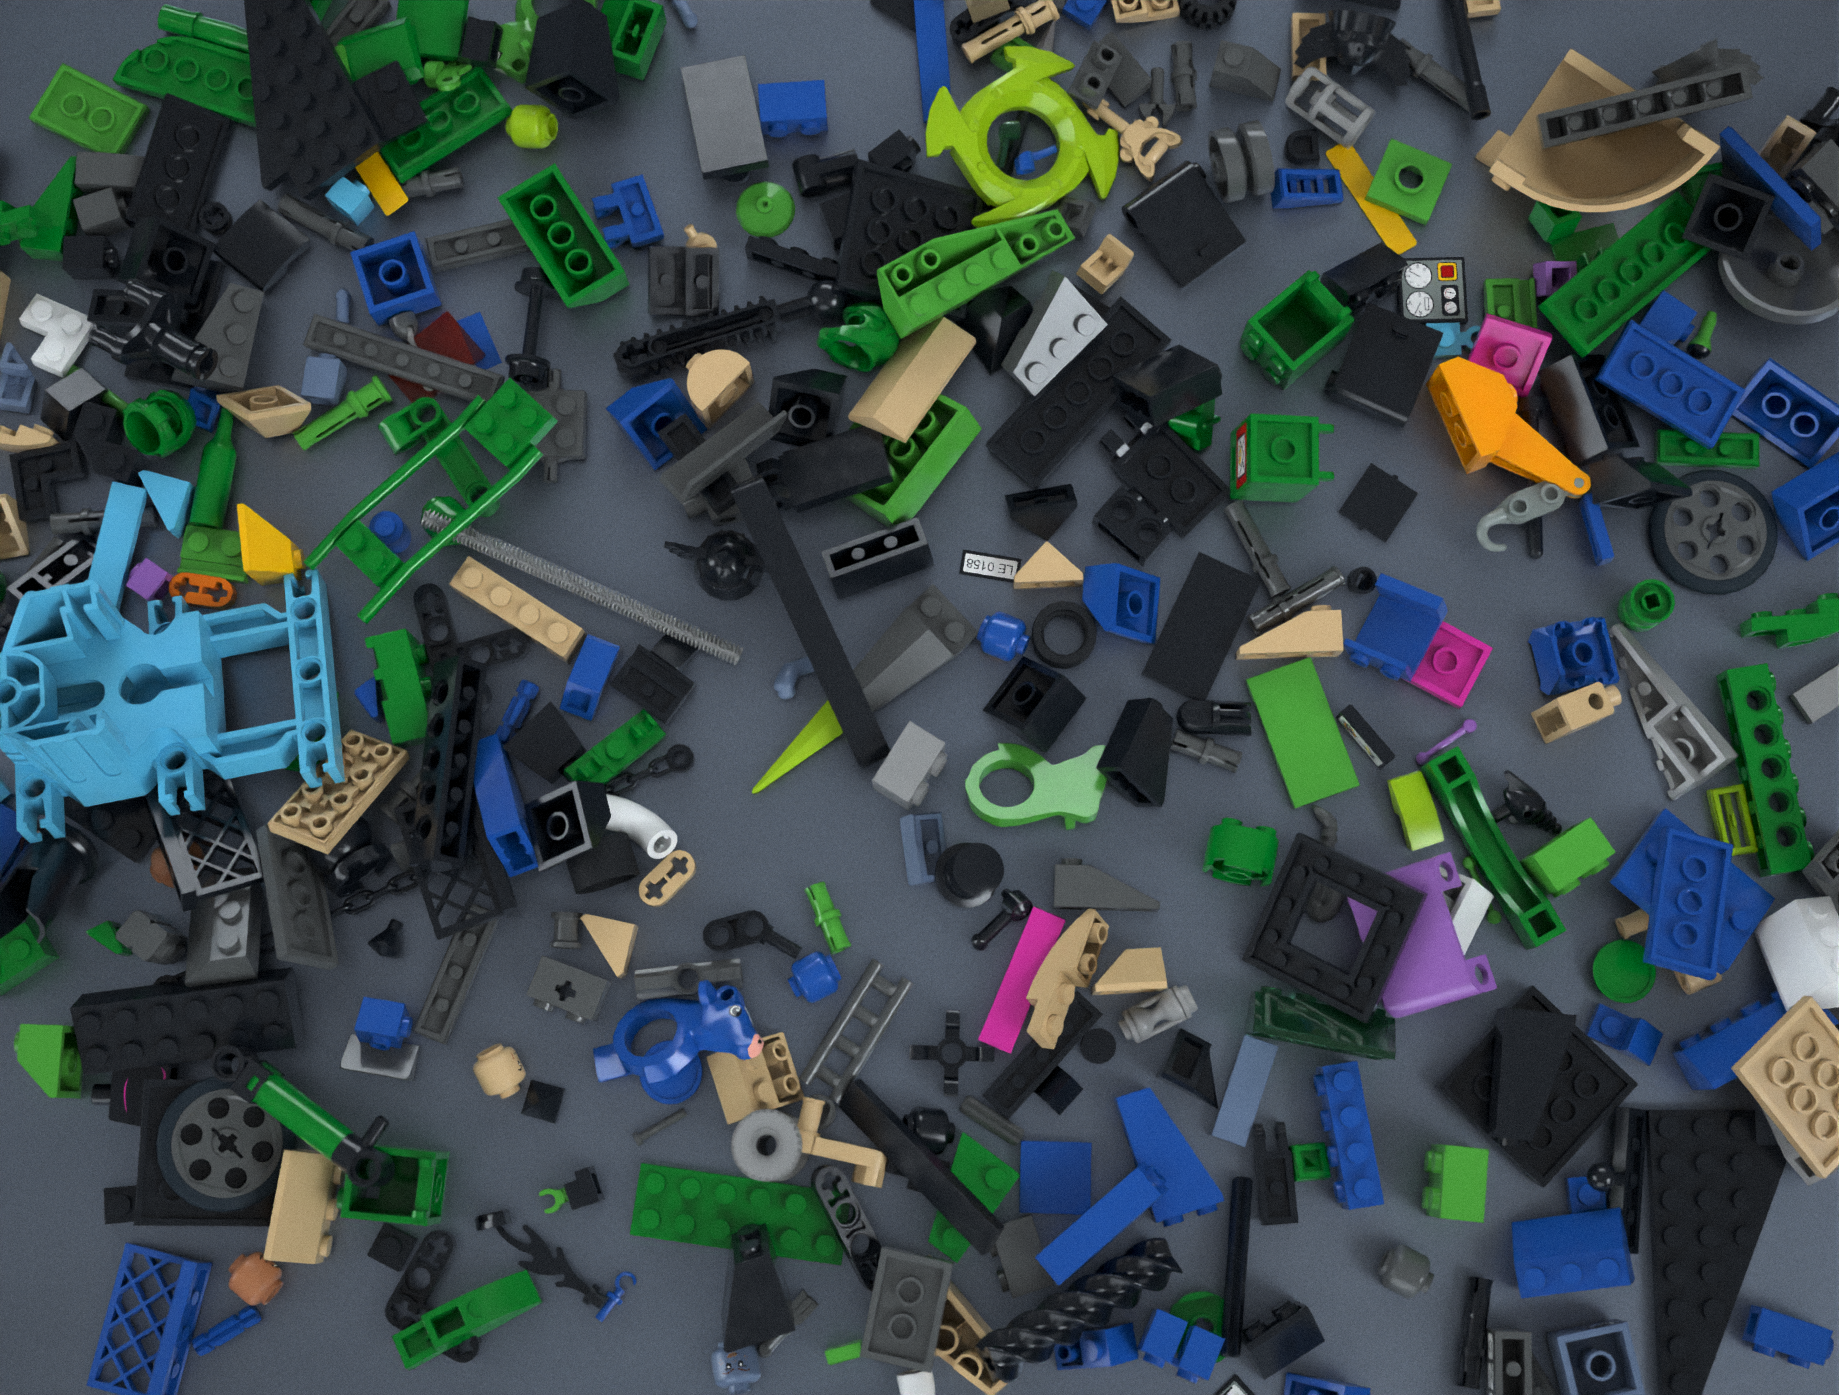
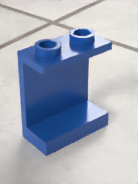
M1381 573L1375 584L1379 593L1377 601L1356 640L1352 641L1346 638L1343 645L1349 655V659L1355 664L1365 668L1368 665L1379 668L1380 673L1392 680L1398 681L1399 678H1403L1411 682L1448 609L1442 597Z

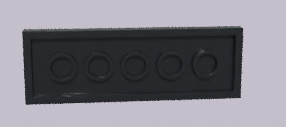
M1121 296L1102 316V319L1108 325L1036 396L1030 394L986 442V447L1035 490L1040 487L1115 405L1117 399L1112 375L1163 352L1171 343V339Z

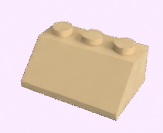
M307 1149L284 1150L263 1260L318 1264L324 1261V1257L329 1256L333 1242L332 1235H329L331 1221L336 1220L339 1211L335 1197L338 1185H342L345 1172H342L339 1167L318 1151Z

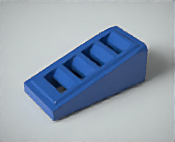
M1278 168L1274 172L1275 186L1273 192L1270 193L1273 208L1337 204L1344 201L1340 169ZM1323 180L1328 182L1329 193H1324ZM1311 181H1314L1315 193L1311 191ZM1297 183H1300L1301 193L1297 191Z

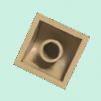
M719 349L703 355L697 353L686 365V368L689 370L687 390L693 409L708 430L755 383L750 362L734 351Z

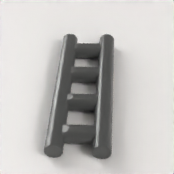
M873 958L799 1077L801 1081L809 1086L817 1077L834 1089L829 1098L838 1104L841 1103L851 1083L858 1077L914 983L904 977H901L898 984L895 985L880 976L879 973L884 965ZM871 987L889 997L879 1015L860 1005ZM852 1017L871 1027L860 1046L842 1035ZM834 1047L852 1057L842 1076L824 1066Z

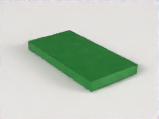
M475 67L461 76V85L449 91L439 90L421 101L420 104L430 123L387 144L379 150L401 184L511 115L512 109L482 67Z

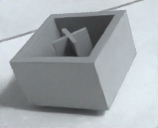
M909 721L872 779L874 790L908 811L913 804L919 806L929 791V784L926 782L931 774L937 777L947 762L945 742Z

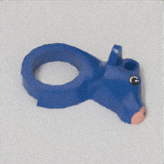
M708 980L699 981L698 992L700 1000L660 998L641 1002L622 1017L613 1035V1045L623 1066L635 1075L645 1076L648 1084L663 1081L677 1074L701 1050L731 1053L741 1060H747L760 1054L764 1042L754 1029L751 1017L745 1007L743 995L735 986L730 985L722 986L716 990ZM662 1018L671 1019L677 1023V1031L673 1041L661 1052L647 1057L635 1056L631 1053V1043L634 1036L644 1025Z

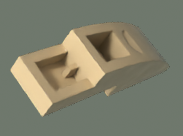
M1088 908L1062 934L1041 964L1026 999L1035 1008L1027 1033L1042 1048H1055L1058 1037L1063 1031L1064 1019L1069 1005L1074 1000L1075 988H1088L1091 977L1096 972L1097 960L1102 945L1107 940L1109 925L1095 909Z

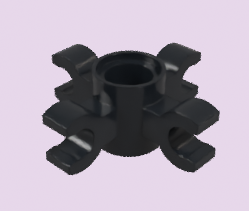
M946 1010L945 1039L938 1046L910 1045L909 1060H937L944 1067V1096L958 1097L959 1068L966 1061L994 1062L995 1047H967L959 1039L960 1010ZM949 1043L957 1044L962 1050V1058L954 1064L945 1062L941 1055L943 1047Z

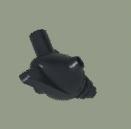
M1506 770L1504 776L1508 781V786L1503 790L1505 803L1490 811L1496 824L1508 817L1509 821L1514 824L1519 822L1525 825L1536 824L1539 829L1543 828L1544 831L1550 830L1555 835L1560 834L1562 826L1556 823L1557 818L1552 816L1553 813L1550 810H1547V804L1542 796L1511 771Z

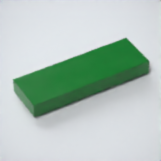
M1657 429L1654 432V463L1663 466L1757 469L1760 467L1759 434L1722 432L1714 447L1707 449L1677 430Z

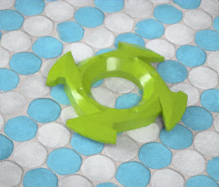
M1005 46V60L1012 63L1013 70L973 95L960 112L946 86L939 88L928 114L925 131L927 158L939 157L943 150H951L949 152L976 194L988 206L992 204L997 207L989 212L975 216L971 220L974 227L981 228L1039 214L1064 198V196L1070 194L1085 178L1087 173L1094 184L1098 198L1104 200L1107 197L1117 173L1120 154L1118 132L1115 129L1108 128L1104 135H1097L1067 92L1050 79L1073 70L1075 65L1071 61L1053 52L1038 48ZM1021 110L1033 113L1043 119L1051 128L1057 145L1056 158L1052 168L1041 177L1031 180L1012 178L1003 173L992 161L987 148L988 130L991 123L1006 112Z

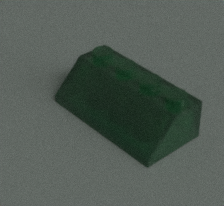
M1261 986L1260 991L1251 992L1244 1034L1377 1061L1395 1060V1018L1386 1017V1010L1377 1008L1371 1022L1366 1024L1331 1005L1316 1003L1317 998L1309 994L1296 993L1295 998L1281 996V989Z

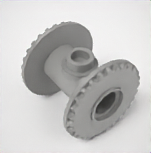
M761 1109L745 1116L736 1126L731 1140L732 1156L738 1168L746 1176L763 1182H781L797 1175L809 1158L808 1153L802 1152V1137L797 1127L799 1119L789 1113L773 1109ZM774 1137L777 1147L775 1152L769 1155L766 1150V1143L769 1138Z

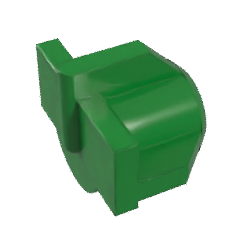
M1215 399L1168 421L1169 427L1189 447L1200 451L1212 445L1213 425L1221 421L1220 416L1214 415Z

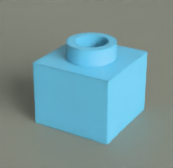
M343 176L325 194L331 206L357 227L375 207L369 198L371 192L356 179L350 182Z

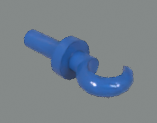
M622 1272L617 1275L614 1283L615 1291L613 1293L608 1291L606 1296L609 1299L595 1316L600 1322H603L615 1304L620 1306L623 1302L620 1298L625 1291L619 1285L620 1279L623 1276H629L633 1281V1285L636 1284V1278L632 1273Z

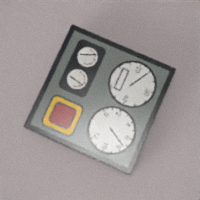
M1464 257L1404 258L1408 266L1402 275V281L1397 284L1398 315L1423 325L1426 323L1460 322V325H1466L1468 322Z

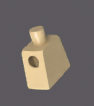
M1596 682L1556 698L1532 712L1531 715L1545 744H1548L1614 714L1613 707L1621 704L1622 697L1616 686L1611 685L1604 688L1602 683Z

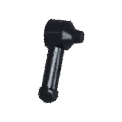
M1008 888L1002 891L1003 910L983 930L973 935L971 939L973 948L980 951L986 949L988 943L1012 920L1020 921L1030 914L1033 904L1022 891H1011Z

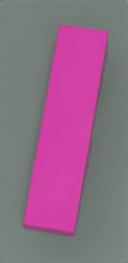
M1033 906L983 1026L979 1041L1011 1054L1031 1006L1026 999L1031 984L1041 964L1057 942L1066 919Z

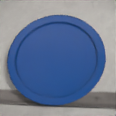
M673 1040L655 1044L643 1057L656 1055L664 1050ZM696 1055L677 1074L663 1081L648 1084L645 1076H639L644 1091L655 1101L663 1104L681 1103L689 1099L697 1091L702 1080V1064L699 1056Z

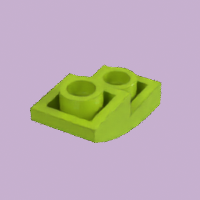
M1418 770L1387 780L1394 813L1400 816L1407 848L1414 851L1444 841L1436 808L1422 772Z

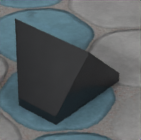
M1180 1028L1156 1077L1218 1109L1209 1051L1212 1044Z

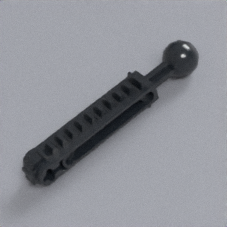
M821 279L811 286L807 296L776 305L775 299L767 301L762 295L759 296V303L755 305L748 301L747 307L742 309L735 305L734 311L729 313L722 309L721 315L716 317L709 313L706 320L696 317L693 324L683 321L682 327L679 328L670 325L669 331L666 332L659 328L656 335L650 336L646 332L643 339L637 340L633 336L631 340L621 341L616 353H613V358L616 361L617 370L620 375L629 377L631 381L641 377L645 379L649 372L654 371L658 375L661 368L664 367L671 371L674 364L677 363L685 367L686 361L690 360L697 353L703 355L713 350L730 347L733 351H737L738 345L744 343L746 347H750V343L753 340L763 344L764 337L769 336L775 342L777 341V333L784 331L782 324L812 315L822 321H834L842 316L843 310L848 306V293L835 290L834 280ZM637 355L638 362L631 363V356Z

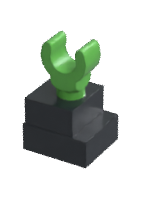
M594 1166L574 1172L577 1180L564 1184L565 1188L559 1190L547 1188L542 1190L539 1196L551 1194L555 1198L554 1206L546 1209L544 1212L546 1214L554 1213L560 1210L563 1203L568 1201L572 1210L605 1200Z

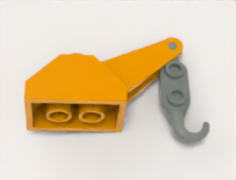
M1461 357L1453 358L1438 365L1426 385L1466 474L1482 469L1490 462L1538 483L1510 494L1494 511L1487 513L1478 522L1476 535L1479 543L1489 551H1504L1507 549L1506 544H1495L1489 540L1487 532L1491 526L1496 524H1522L1553 512L1563 504L1566 496L1573 499L1582 497L1590 489L1591 480L1586 473L1574 465L1515 413L1518 407L1516 403L1518 402L1517 392L1511 383H1507L1503 374Z

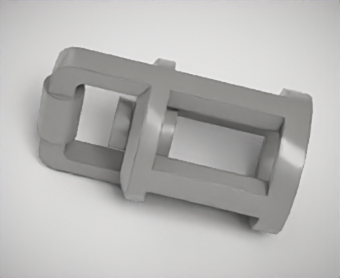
M1308 67L1303 74L1299 75L1286 97V105L1346 149L1351 148L1376 112L1315 67ZM1314 76L1327 85V87L1323 91L1318 89L1309 101L1312 106L1308 112L1296 103V99L1301 97L1310 84L1311 77ZM1336 94L1362 112L1359 117L1337 102L1338 96ZM1327 116L1347 131L1345 137L1320 118Z

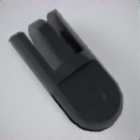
M1193 699L1184 702L1177 711L1176 719L1178 726L1185 732L1207 735L1251 736V726L1249 725L1251 723V713H1249L1251 702Z

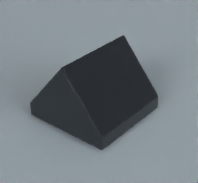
M1057 1065L1034 1092L1057 1114L1061 1115L1083 1088Z

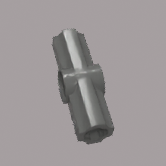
M740 958L634 970L635 991L638 1001L684 995L694 996L699 994L698 984L702 980H708L716 990L725 985L743 989ZM687 970H694L698 975V982L691 989H684L680 983L682 973Z

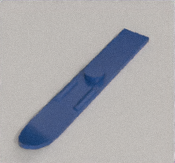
M913 0L923 123H927L929 110L939 88L946 86L951 95L943 0Z

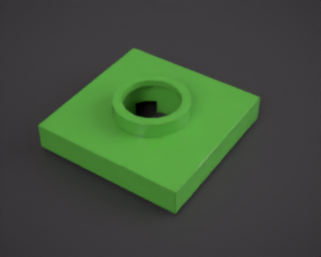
M1391 138L1364 200L1426 226L1452 167V163ZM1407 168L1406 171H1411L1417 176L1420 174L1422 184L1417 188H1406L1399 180L1400 171Z

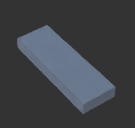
M1243 1035L1210 1134L1211 1136L1241 1147L1246 1146L1278 1046Z

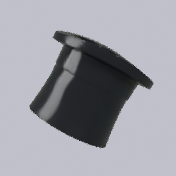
M959 843L952 845L939 856L935 867V881L942 896L951 904L963 908L979 906L989 900L1000 885L1004 875V865L999 853L991 846L983 843Z

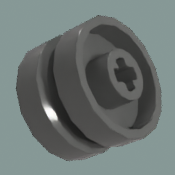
M1259 120L1239 124L1236 134L1229 127L1209 132L1208 150L1212 174L1219 195L1224 203L1244 199L1247 189L1253 196L1273 192L1275 186L1274 164L1267 135Z

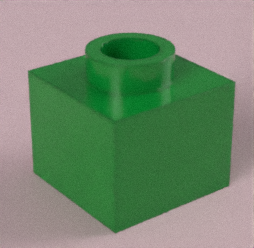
M1537 201L1528 219L1547 243L1572 235L1582 215L1578 211H1569Z

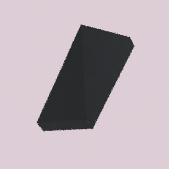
M1072 484L1005 495L1010 518L1047 541L1078 507Z

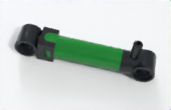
M223 1046L213 1054L210 1067L212 1074L217 1079L223 1082H235L231 1087L233 1092L249 1104L260 1106L344 1171L354 1185L358 1187H381L392 1179L395 1173L393 1158L388 1153L374 1148L389 1125L388 1119L381 1115L377 1116L361 1138L283 1078L285 1074L270 1062L259 1060L254 1050L248 1047ZM237 1056L239 1060V1066L237 1070L233 1072L231 1067L232 1061ZM370 1160L375 1163L376 1167L375 1173L371 1178L366 1171V1166Z

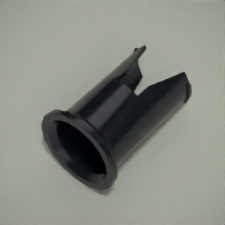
M37 821V833H42L43 840L30 844L23 836L19 841L21 853L0 882V939L26 922L29 915H31L39 926L40 935L37 942L40 944L77 884H83L94 876L99 866L98 851L92 841L79 829L65 823V837L55 839L46 828H41L40 821Z

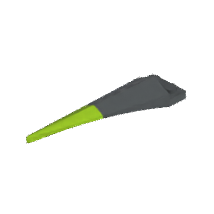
M934 584L903 610L853 670L872 712H875L956 658L977 638L978 631ZM828 700L752 789V794L759 793L843 734L842 728Z

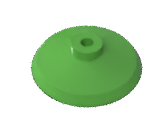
M769 181L758 182L747 187L739 196L736 204V216L741 227L755 237L766 236L771 238L780 235L791 225L795 216V203L789 191L780 184Z

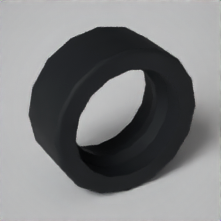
M1059 601L1049 604L1039 612L1033 622L1031 642L1034 652L1042 662L1053 668L1068 669L1079 666L1088 659L1096 643L1097 628L1094 618L1086 608L1075 602ZM1061 615L1071 616L1076 619L1084 631V641L1081 647L1074 653L1067 655L1053 652L1044 640V629L1047 623L1054 617Z

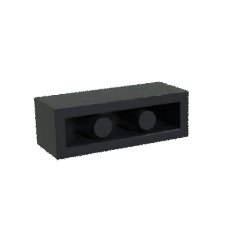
M918 517L821 551L838 600L935 565Z

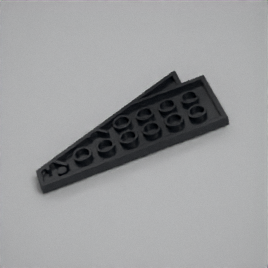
M244 0L261 184L263 188L272 191L291 177L302 198L310 201L386 146L387 143L310 1Z
M1647 1110L1646 1149L1659 1395H1702L1787 1160L1779 1145H1757L1755 1110Z

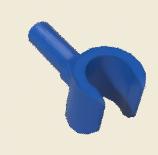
M1052 145L1033 153L1031 151L1022 152L1014 159L1016 174L1025 175L1036 170L1034 161L1057 153L1056 146Z

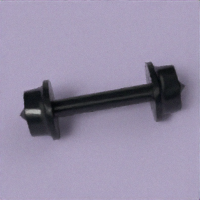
M541 267L523 268L520 281H517L514 287L518 293L529 297L522 354H509L505 357V362L509 365L508 377L524 385L541 384L544 380L545 371L550 369L551 364L548 360L536 356L542 301L543 299H552L559 296Z

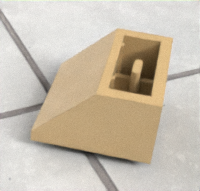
M783 1032L763 1037L764 1046L762 1051L752 1059L741 1060L734 1054L722 1052L706 1057L728 1125L741 1121L745 1116L761 1109L775 1110L803 1099L804 1094Z

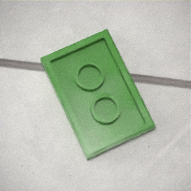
M62 63L30 114L29 119L44 129L90 152L125 154L151 110L147 105Z

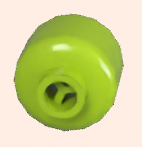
M521 104L516 106L511 112V116L507 118L506 132L511 136L514 144L520 148L543 149L548 147L552 140H555L558 133V122L556 116L544 105Z

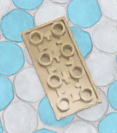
M350 729L341 739L345 782L335 783L328 772H323V764L329 763L328 759L323 760L316 768L317 778H322L323 785L310 788L306 781H304L267 823L270 832L329 854L410 759L408 751Z

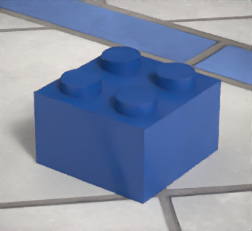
M415 231L350 252L369 313L378 326L389 323L392 317L404 312L413 311L414 314L442 305L423 245Z

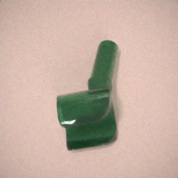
M1006 121L998 128L1000 140L996 161L998 168H1004L1009 140H1019V121Z

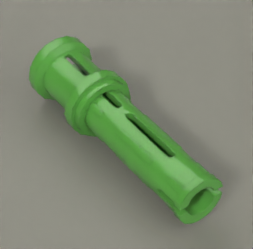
M377 375L373 376L372 382L356 392L353 390L348 392V395H346L347 399L339 405L331 408L304 427L294 431L293 435L301 448L306 451L357 417L360 419L369 416V411L385 401L388 403L393 401Z

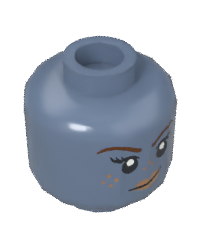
M722 1341L718 1343V1349L711 1355L715 1384L719 1388L729 1389L730 1395L751 1391L750 1384L758 1381L761 1376L758 1353L754 1345L726 1353Z

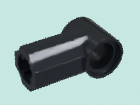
M855 149L824 157L810 154L795 159L792 162V168L800 196L803 198L816 197L828 191L829 187L852 182L854 165L858 160Z

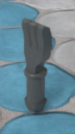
M804 1290L792 1302L795 1325H800L819 1305ZM791 1332L760 1342L757 1347L758 1355L762 1358L772 1355L774 1349Z

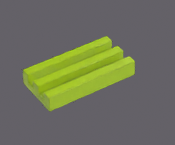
M1744 784L1706 790L1716 840L1729 843L1719 795H1721L1731 844H1733L1732 856L1758 852ZM1730 793L1735 794L1746 847H1741Z

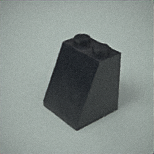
M579 0L538 17L524 88L573 119L619 102L620 96L607 16L594 8L591 3Z
M766 1223L746 1225L731 1235L721 1311L723 1344L726 1353L796 1331L791 1296Z

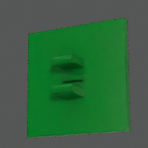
M1609 223L1574 232L1572 235L1550 241L1549 243L1555 261H1577V273H1579L1619 238L1614 223Z

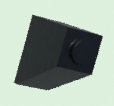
M1149 697L1127 701L1096 766V769L1136 807H1162L1165 800L1173 718L1163 709V705L1159 701Z

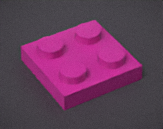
M1486 313L1468 361L1503 374L1507 383H1511L1514 386L1517 396L1528 397L1551 343L1552 333Z
M1443 621L1411 682H1407L1460 709L1493 648Z

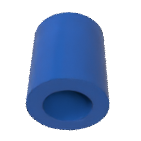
M382 511L371 519L369 529L395 554L404 551L409 546L412 537L411 531L396 513Z

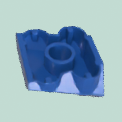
M1590 617L1570 623L1568 621H1559L1547 627L1532 630L1528 643L1532 646L1541 684L1539 689L1548 696L1576 691L1596 682H1600L1604 686L1618 683L1620 680L1605 618Z

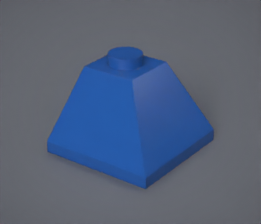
M672 378L633 387L605 408L624 435L655 471L673 457L672 453L658 436V431L684 413H686L700 434L707 430V427L699 419L695 410Z
M1118 563L1086 566L1082 600L1103 629L1107 632L1149 645L1155 644L1160 577Z

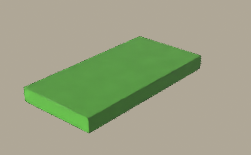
M1311 657L1245 680L1293 809L1360 786Z

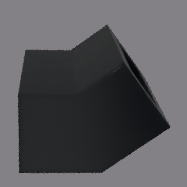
M468 16L464 21L457 61L476 67L496 69L503 28L495 21L480 20Z

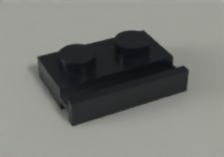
M640 644L610 683L614 689L666 725H668L686 700L689 692L696 686L695 682Z

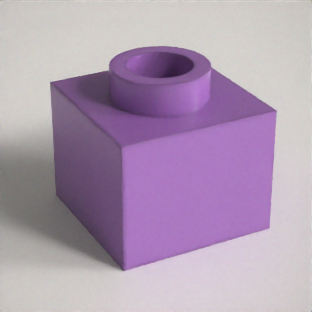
M1544 261L1533 264L1536 298H1549L1577 274V261Z
M145 558L142 563H138L131 570L126 586L147 601H163L169 593V583L173 576L148 558Z

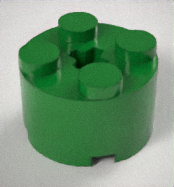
M1222 818L1221 825H1215L1210 828L1202 867L1203 872L1207 873L1211 869L1213 870V878L1236 885L1251 886V880H1261L1260 886L1270 885L1279 846V840L1276 838L1277 831L1267 826H1257L1254 829L1242 826L1243 822L1240 820Z

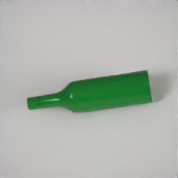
M223 406L221 407L216 434L205 444L202 450L188 523L193 526L222 530L237 459V451L231 439L234 415Z

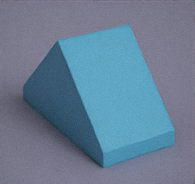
M147 470L138 472L167 530L178 539L184 536L186 525L189 523L195 486L190 482Z

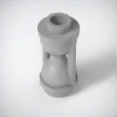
M1186 984L1179 988L1175 985L1122 1011L1123 1019L1118 1021V1024L1126 1040L1128 1041L1133 1038L1135 1043L1138 1044L1191 1018V1013L1197 1011L1198 1007ZM1158 1002L1156 1007L1152 1009H1145L1146 1007ZM1160 1020H1168V1021H1166V1022H1164V1023H1162V1024H1160V1025L1154 1027L1155 1024H1156L1158 1021H1160Z

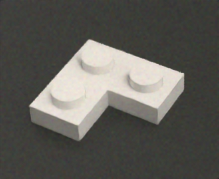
M37 293L19 318L23 327L46 336L31 358L33 365L61 378L66 376L89 342L90 331L96 325L87 321V315Z

